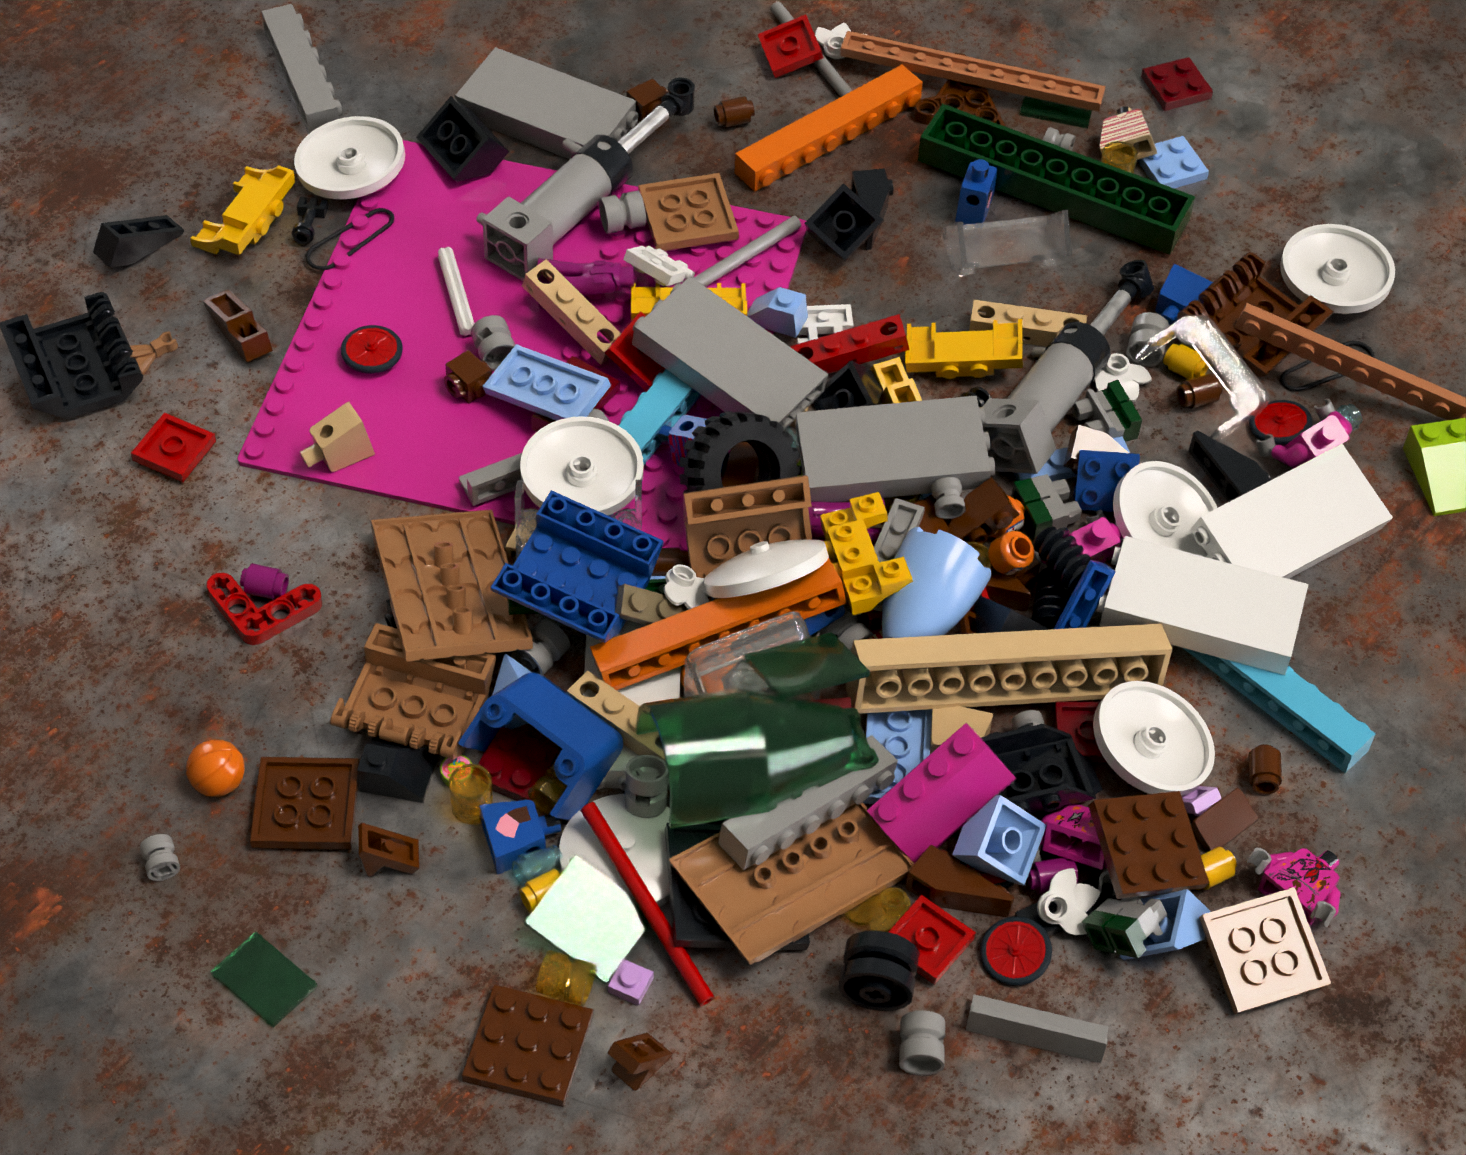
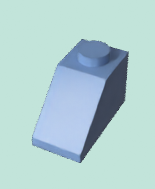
M778 287L756 298L747 312V317L764 329L796 338L808 318L806 294Z

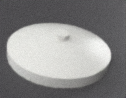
M346 117L328 122L308 134L296 150L294 165L301 184L315 195L330 199H351L371 194L390 183L403 167L405 148L400 133L391 124L373 117Z
M1339 224L1315 225L1296 233L1287 242L1280 264L1283 280L1294 295L1302 301H1305L1312 295L1334 311L1333 313L1340 314L1359 313L1379 305L1388 296L1395 278V265L1384 245L1366 232Z
M570 417L544 426L529 439L523 449L520 460L521 481L524 490L539 507H541L552 490L609 516L621 510L632 501L638 493L643 480V456L635 439L620 426L594 417Z
M1150 461L1135 466L1121 478L1114 492L1113 511L1116 524L1123 538L1128 536L1210 558L1204 548L1196 542L1191 527L1201 516L1216 509L1217 505L1207 489L1193 475L1170 463Z
M787 540L770 544L767 541H763L750 546V550L718 566L704 578V584L707 594L714 598H730L753 594L789 583L813 572L828 560L829 555L825 543L821 540Z
M1125 682L1111 689L1097 706L1094 714L1093 728L1099 750L1110 767L1135 788L1149 794L1180 791L1181 796H1184L1198 788L1211 773L1215 760V750L1210 731L1192 705L1172 690L1151 682Z
M625 794L610 795L594 800L593 802L599 808L658 906L660 907L670 900L665 827L667 823H683L682 820L668 806L663 813L655 817L642 818L628 812L625 807ZM579 810L567 823L559 845L561 872L567 875L572 886L571 891L582 902L606 913L617 915L643 913Z

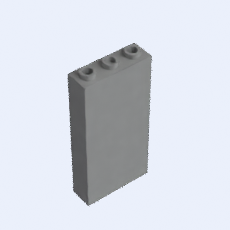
M496 47L455 95V99L472 110L487 128L570 159L574 154L562 148V143L565 139H570L583 147L596 135L604 134L618 142L630 128L635 127L638 121L636 100Z
M691 276L682 284H676L671 290L670 295L665 300H659L646 317L642 316L636 321L632 329L634 331L633 346L725 412H746L769 417L770 421H777L785 430L796 419V412H803L825 389L828 377L825 371Z
M977 396L796 412V436L802 476L808 475L811 501L844 502L849 501L851 498L876 492L880 493L881 498L932 493V483L944 477L958 478L961 481L962 490L977 488L988 480L991 475H995L994 458L988 457L987 450H990L989 433L984 432L982 426L985 425V411L983 407L978 406Z

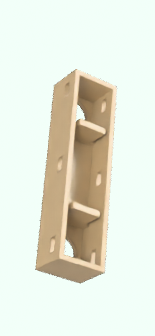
M547 259L526 273L522 287L600 365L608 361L610 358L604 352L618 337L620 332ZM543 275L550 283L544 284L538 278ZM597 333L603 334L611 343L600 342L597 338Z
M973 300L969 331L993 330V320H998V324L1018 323V319H1022L1023 344L1047 347L1062 327L1067 323L1076 321L1086 323L1087 315Z
M588 670L566 691L567 694L615 728L622 735L623 745L639 756L653 755L660 757L669 766V772L688 754L687 738ZM587 689H590L597 695L585 697L582 694ZM659 737L672 747L666 750L660 749L656 746L655 741Z

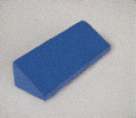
M1090 560L1054 629L1086 628L1099 604L1100 597L1104 595L1116 571L1107 564Z

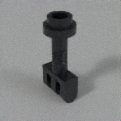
M300 197L297 204V215H302L303 219L301 223L295 224L292 229V236L296 243L306 245L313 240L315 236V231L312 227L315 217L325 218L329 207L328 199H322L320 206H318L317 198H311L308 205L307 197Z

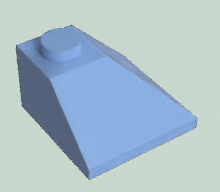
M996 795L963 825L952 855L980 872L1018 885H1025L1047 825L1003 796Z
M1188 889L1141 899L1143 905L1151 898L1159 899L1165 908L1167 916L1159 923L1163 934L1159 936L1150 934L1143 941L1146 951L1140 957L1179 950L1205 939V933L1199 917L1211 911ZM1120 955V957H1121L1123 960H1127V959H1132V958H1134V957H1129V956Z

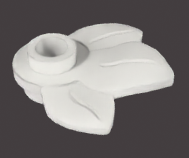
M846 23L838 25L831 31L818 27L815 37L818 43L824 47V52L827 56L833 59L844 58L840 56L841 45L846 32L851 30Z
M1114 353L1111 354L1107 365L1096 377L1095 387L1097 391L1107 389L1109 382L1119 380L1130 398L1129 401L1135 402L1139 396V384L1149 383L1152 378L1143 366L1130 364L1126 356Z
M678 564L667 572L665 576L667 584L664 587V594L672 604H685L687 609H692L709 602L708 597L711 596L707 594L704 578L696 577V573L690 567Z
M1073 868L1064 869L1053 876L1049 891L1042 894L1037 903L1038 914L1046 923L1059 924L1068 934H1087L1081 922L1088 916L1085 912L1095 904L1100 891L1088 884H1076L1075 870ZM1051 901L1057 904V911L1054 914L1048 908Z

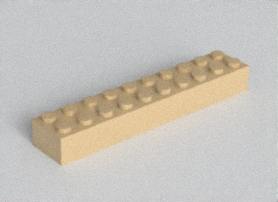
M1162 624L853 640L845 688L848 697L851 698L853 714L929 710L957 706L980 707L1103 699L1111 689L1125 682L1145 681L1163 686L1173 649Z

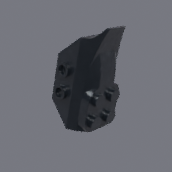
M1039 724L1034 726L1024 725L1016 730L1003 733L993 732L985 737H981L1017 778L998 795L1003 796L1029 814L1041 811L1052 812L1062 806L1096 799L1095 795L1103 790L1091 759L1083 756L1076 749L1072 736L1069 733L1045 724Z

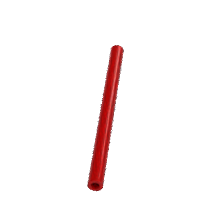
M595 802L586 804L580 810L695 999L700 1006L710 1003L715 996L684 947H674L671 925Z

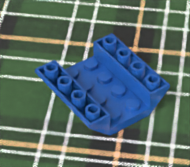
M551 490L536 513L537 527L513 566L505 563L490 589L501 596L605 643L619 634L627 621L621 619L620 615L615 613L618 586L628 584L646 589L662 549L663 540Z

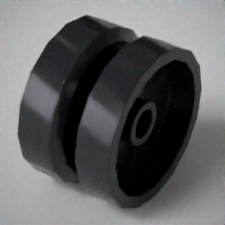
M862 931L853 934L846 941L843 958L844 965L841 968L838 990L848 1001L866 1009L895 1011L905 1008L912 1002L915 986L914 977L917 973L920 952L909 940L894 933Z

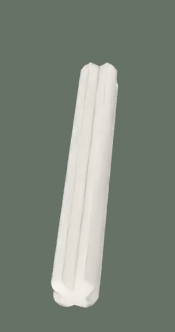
M450 247L440 248L438 250V258L460 334L462 336L471 335V329L475 323L453 249Z

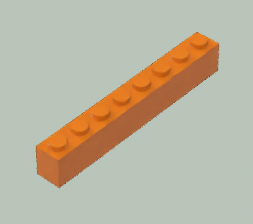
M900 65L735 153L734 173L754 192L764 186H768L775 180L791 174L799 167L811 163L823 154L833 151L845 142L855 139L858 135L869 129H873L882 122L894 118L904 110L916 106V103L921 99L923 82L904 65Z
M828 558L818 569L789 583L753 594L718 598L617 636L605 643L601 642L591 646L590 649L597 671L602 681L615 690L622 689L846 604L842 580Z

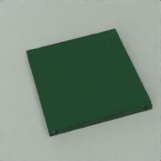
M832 632L745 654V661L781 700L870 676L868 668Z
M575 855L570 859L567 867L530 916L525 918L524 925L599 981L606 984L611 980L612 974L618 968L621 961L645 931L649 922L631 895Z

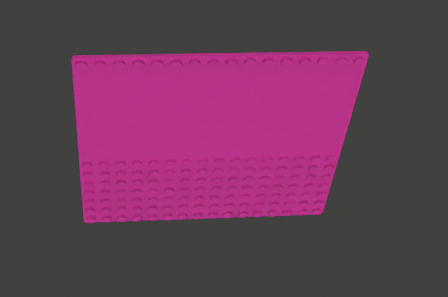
M403 140L405 161L398 175L383 188L371 194L358 197L345 225L347 226L352 223L353 227L341 234L327 264L334 263L335 267L324 270L238 455V464L248 468L452 512L492 510L495 521L517 525L526 509H540L527 495L524 487L473 506L459 483V477L522 453L529 439L536 433V431L531 430V417L535 412L488 394L480 398L478 397L468 404L462 397L455 398L446 388L444 383L446 363L467 350L480 361L481 359L472 336H462L460 334L439 262L438 250L446 247L453 249L474 323L490 315L503 317L507 322L515 344L563 362H567L574 356L620 381V390L601 409L609 422L619 425L625 412L633 409L637 404L639 396L645 390L611 359L600 365L545 309L539 308L538 302L522 287V280L485 259L483 225L479 224L476 220L478 214L483 212L487 215L508 196L521 203L551 177L556 170L502 160L492 173L457 182L423 144ZM623 184L612 195H616L620 199L622 193L638 191V187ZM598 205L553 245V260L571 263H592L605 260L612 263H621L622 267H632L631 264L623 260L627 249L638 246L656 248L647 219L645 226L630 229L627 225H624L622 231L606 233L601 222ZM730 205L739 230L738 240L673 249L665 252L673 260H681L686 263L688 268L694 271L695 276L790 217ZM376 208L390 210L395 218L393 224L351 256H348L346 253L390 221L389 214L384 212L375 213L370 217L365 216V214ZM799 219L801 228L709 284L706 288H717V283H721V288H741V283H745L747 312L756 298L778 287L788 289L807 232L806 220ZM635 270L634 282H636V287L656 286L655 278ZM676 284L670 286L660 285V287L673 288ZM622 287V291L616 289L613 293L583 295L620 333L630 323L631 287ZM362 326H383L394 331L401 339L403 345L402 355L399 361L386 371L371 374L358 372L350 368L341 356V345L344 338L351 331ZM766 329L768 332L774 335L775 331ZM597 333V338L600 342L611 343L603 334ZM701 395L686 415L708 419L712 416L719 417L720 413L725 411ZM350 402L364 424L375 454L335 472L330 471L323 460L308 468L300 455V451L314 444L309 432L310 428L345 403ZM662 443L643 467V480L638 493L630 503L615 512L614 515L619 521L663 540L662 548L680 547V550L688 551L683 511V492L687 487L680 484L679 478L680 474H684V468L673 462L670 445ZM725 470L721 474V480L723 479Z

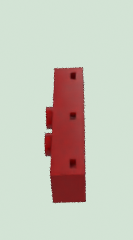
M900 314L790 346L827 374L840 371L850 360L863 364L910 350Z

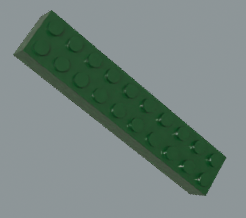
M945 104L941 105L920 137L917 161L964 178L969 164L975 160L983 159L989 163V166L997 168L995 190L1168 255L1173 251L1190 221L1195 196Z

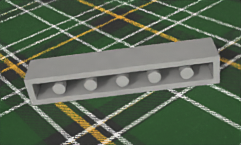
M292 4L261 11L264 32L308 134L328 122L339 119V116L343 115L339 99L334 100L335 93L332 83L326 82L327 74L323 64H318V52L316 47L311 48L312 41L309 31L303 30L304 22L301 13L296 14Z
M871 735L723 822L718 844L743 870L754 864H762L770 854L780 848H788L795 839L805 833H813L820 824L828 819L838 818L845 809L855 803L861 804L876 790L886 789L895 778L894 773L898 760Z

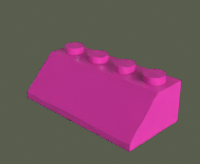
M965 723L867 811L893 842L916 863L930 844L936 848L942 845L993 797L1000 794L1017 778L977 732Z

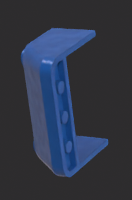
M526 673L484 702L458 744L462 747L485 752L500 728L506 727L517 714L562 748V751L556 758L554 771L557 778L566 784L567 788L550 814L555 818L570 820L589 802L622 752L623 738L615 728L545 676L537 673Z

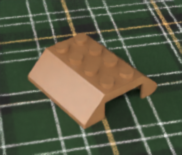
M808 475L683 493L684 526L690 568L696 573V577L705 578L718 566L750 550V546L759 542L767 541L770 544L787 540H812L808 507H812Z
M375 623L364 646L366 663L345 706L344 699L339 698L331 716V725L343 729L348 728L354 732L366 728L368 736H379V739L404 746L409 745L415 749L427 745L429 746V753H440V756L450 759L458 758L466 749V747L459 745L458 742L487 700L496 655L484 652V654L458 657L453 655L448 658L420 659L418 661L406 662L397 628Z

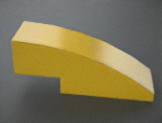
M900 357L872 366L871 370L883 390L880 397L882 404L922 401L913 378H908Z

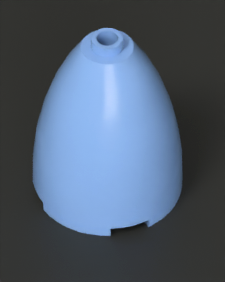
M920 527L910 529L895 558H905L913 582L883 600L881 622L883 638L945 635L971 609L991 578L990 568L984 567L977 559L980 553L965 541L945 531L938 530L936 534L923 532Z

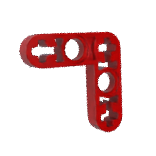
M216 573L207 581V591L210 600L239 637L249 645H258L314 615L322 607L321 591L313 584L300 585L264 606L257 608L231 575ZM217 587L227 588L228 596L225 598L224 592ZM305 597H307L309 600H310V599H313V601H310V602H309V601L306 600V599H305V600H302V599L305 598ZM235 604L246 606L245 610L241 613L229 611ZM278 610H287L289 612V615L283 619H277L272 616ZM254 627L255 629L259 630L255 632L252 629L249 630V628Z

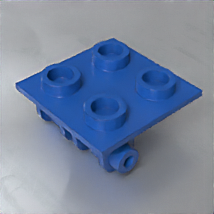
M1079 450L1076 486H1074L1073 497L1078 502L1081 510L1114 512L1113 497L1117 484L1126 473L1139 465L1140 454Z

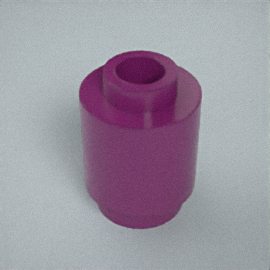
M251 563L248 568H244L240 577V586L244 587L246 594L273 600L284 595L289 584V575L282 573L281 569Z
M1064 857L1033 862L1027 877L1029 888L1031 890L1035 889L1037 895H1042L1049 891L1053 876L1059 871L1069 868L1075 870L1076 884H1078V871L1073 860H1066Z

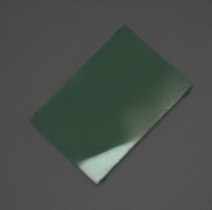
M1024 96L1020 111L1021 116L1087 129L1092 110Z
M256 931L211 970L214 978L218 979L273 1028L318 987L315 980L311 979Z

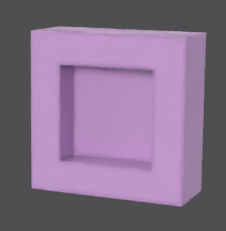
M1199 786L1189 794L1182 796L1186 812L1194 814V816H1200L1211 808V805L1222 799L1217 787Z
M623 959L608 985V993L639 1006L654 979V972Z

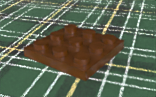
M261 757L250 838L251 847L352 849L359 782L357 773L360 763L359 758Z
M1180 791L1093 800L1088 805L1117 899L1170 893L1185 889H1203L1210 884Z
M494 984L462 1074L463 1082L564 1107L593 1019V1009Z

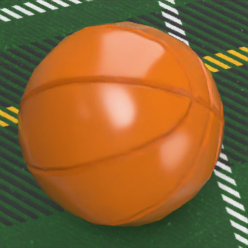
M220 739L207 740L197 745L191 751L186 764V775L192 787L200 794L210 797H220L234 791L241 783L245 771V763L241 752L230 742Z

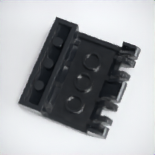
M104 292L84 297L88 313L33 329L27 314L0 322L1 332L33 409L69 419L125 401L142 382L143 374L136 359L131 357L132 349L118 318L113 316L115 314L114 308L108 295Z

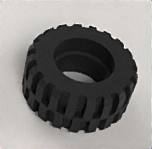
M746 412L720 413L719 417L712 416L706 419L705 427L697 426L692 432V435L695 436L693 441H686L683 449L687 450L686 457H680L679 466L684 467V474L679 475L680 484L687 487L683 493L722 488L721 467L728 451L740 442L749 443L757 454L759 460L757 482L797 477V475L802 474V466H798L796 463V459L800 458L798 448L791 447L794 439L790 433L783 432V426L777 421H770V418L767 416Z

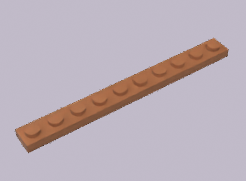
M851 31L846 32L840 49V56L894 68L904 65L912 72L1097 112L1100 110L1106 87Z
M1246 303L1234 328L1248 335L1264 340L1273 346L1287 350L1328 370L1340 373L1356 382L1363 383L1409 405L1432 413L1437 417L1445 420L1466 418V397L1249 303Z

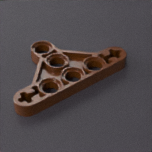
M947 79L936 96L920 99L915 107V119L921 124H929L942 104H954L958 106L956 109L978 117H989L992 119L991 122L1005 126L985 87L977 85L966 86L962 82ZM979 99L982 100L983 103L976 104L971 102L970 100ZM930 109L933 113L926 114L921 112V110Z

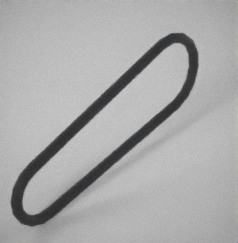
M376 208L365 214V216L370 217L375 213L384 212L389 214L390 221L346 254L351 256L390 227L395 220L394 214L386 208ZM348 224L311 246L306 253V262L309 266L317 270L334 268V263L327 266L315 265L310 260V254L314 249L353 227V224Z
M1348 341L1343 343L1346 346L1359 345L1364 347L1370 356L1375 358L1371 347L1363 342ZM1306 360L1285 370L1281 375V383L1291 391H1301L1344 375L1338 373L1299 387H1293L1286 383L1285 376L1312 363V361Z

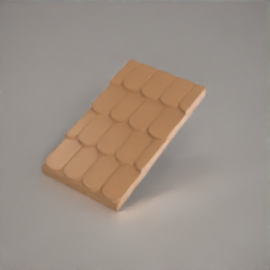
M492 510L371 520L373 540L406 662L418 661L420 659L448 658L453 655L458 657L484 654V652L488 654L516 651V649H533V638L525 614L509 615L507 598L490 589L505 563L509 564Z
M863 802L861 804H853L845 809L838 818L828 819L820 824L813 833H805L795 839L788 848H780L770 854L762 864H754L746 870H743L718 844L720 832L668 859L680 878L694 893L749 965L763 960L836 916L848 912L875 894L878 895L905 879L908 876V871L914 865L910 858L893 842L868 813V808Z

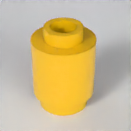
M1172 344L1163 360V364L1168 366V370L1188 380L1205 375L1209 364L1206 362V355L1183 344Z
M1216 847L1201 855L1210 883L1203 888L1204 890L1235 875L1237 862L1229 850Z
M554 868L525 882V887L519 889V893L529 913L535 911L541 913L569 899L568 891L572 890V886L567 875L564 872L559 873Z

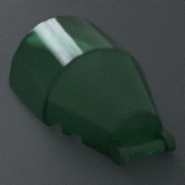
M737 688L644 703L639 707L636 718L635 731L637 735L659 732L668 771L670 829L766 813L775 809L777 803L790 797L794 800L802 796L803 791L815 785L821 787L852 771L872 768L879 761L876 751L870 748L860 725L861 717L856 708L843 709L838 705Z

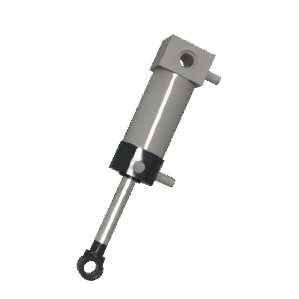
M682 77L671 80L668 84V92L662 97V103L618 142L604 134L596 135L583 147L570 139H565L562 143V148L574 155L528 197L519 203L508 196L487 215L483 212L478 214L476 220L479 224L483 225L485 259L522 281L525 274L537 266L538 258L553 260V245L599 205V198L611 196L632 177L634 169L629 153L672 115L685 116L694 110V83L690 79Z
M1134 260L1123 265L1120 269L1122 279L1119 281L1118 291L1090 325L1077 321L1067 323L1060 329L1047 347H1034L1032 356L1039 359L1007 399L989 398L982 406L985 411V425H982L983 431L988 432L990 437V450H987L988 457L994 458L995 471L1037 474L1054 453L1056 446L1051 434L1084 390L1093 383L1110 359V346L1104 334L1131 300L1146 297L1155 289L1147 262L1144 260Z

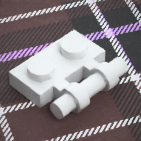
M651 246L634 247L627 249L623 258L624 261L634 266V270L655 278V282L662 286L683 282L684 279H688L690 276L692 278L695 276V272L690 270L686 263L681 260H673L668 257L667 252L660 248L654 249Z
M851 304L807 306L808 318L798 335H807L808 338H797V344L817 339L818 334H833L853 328Z

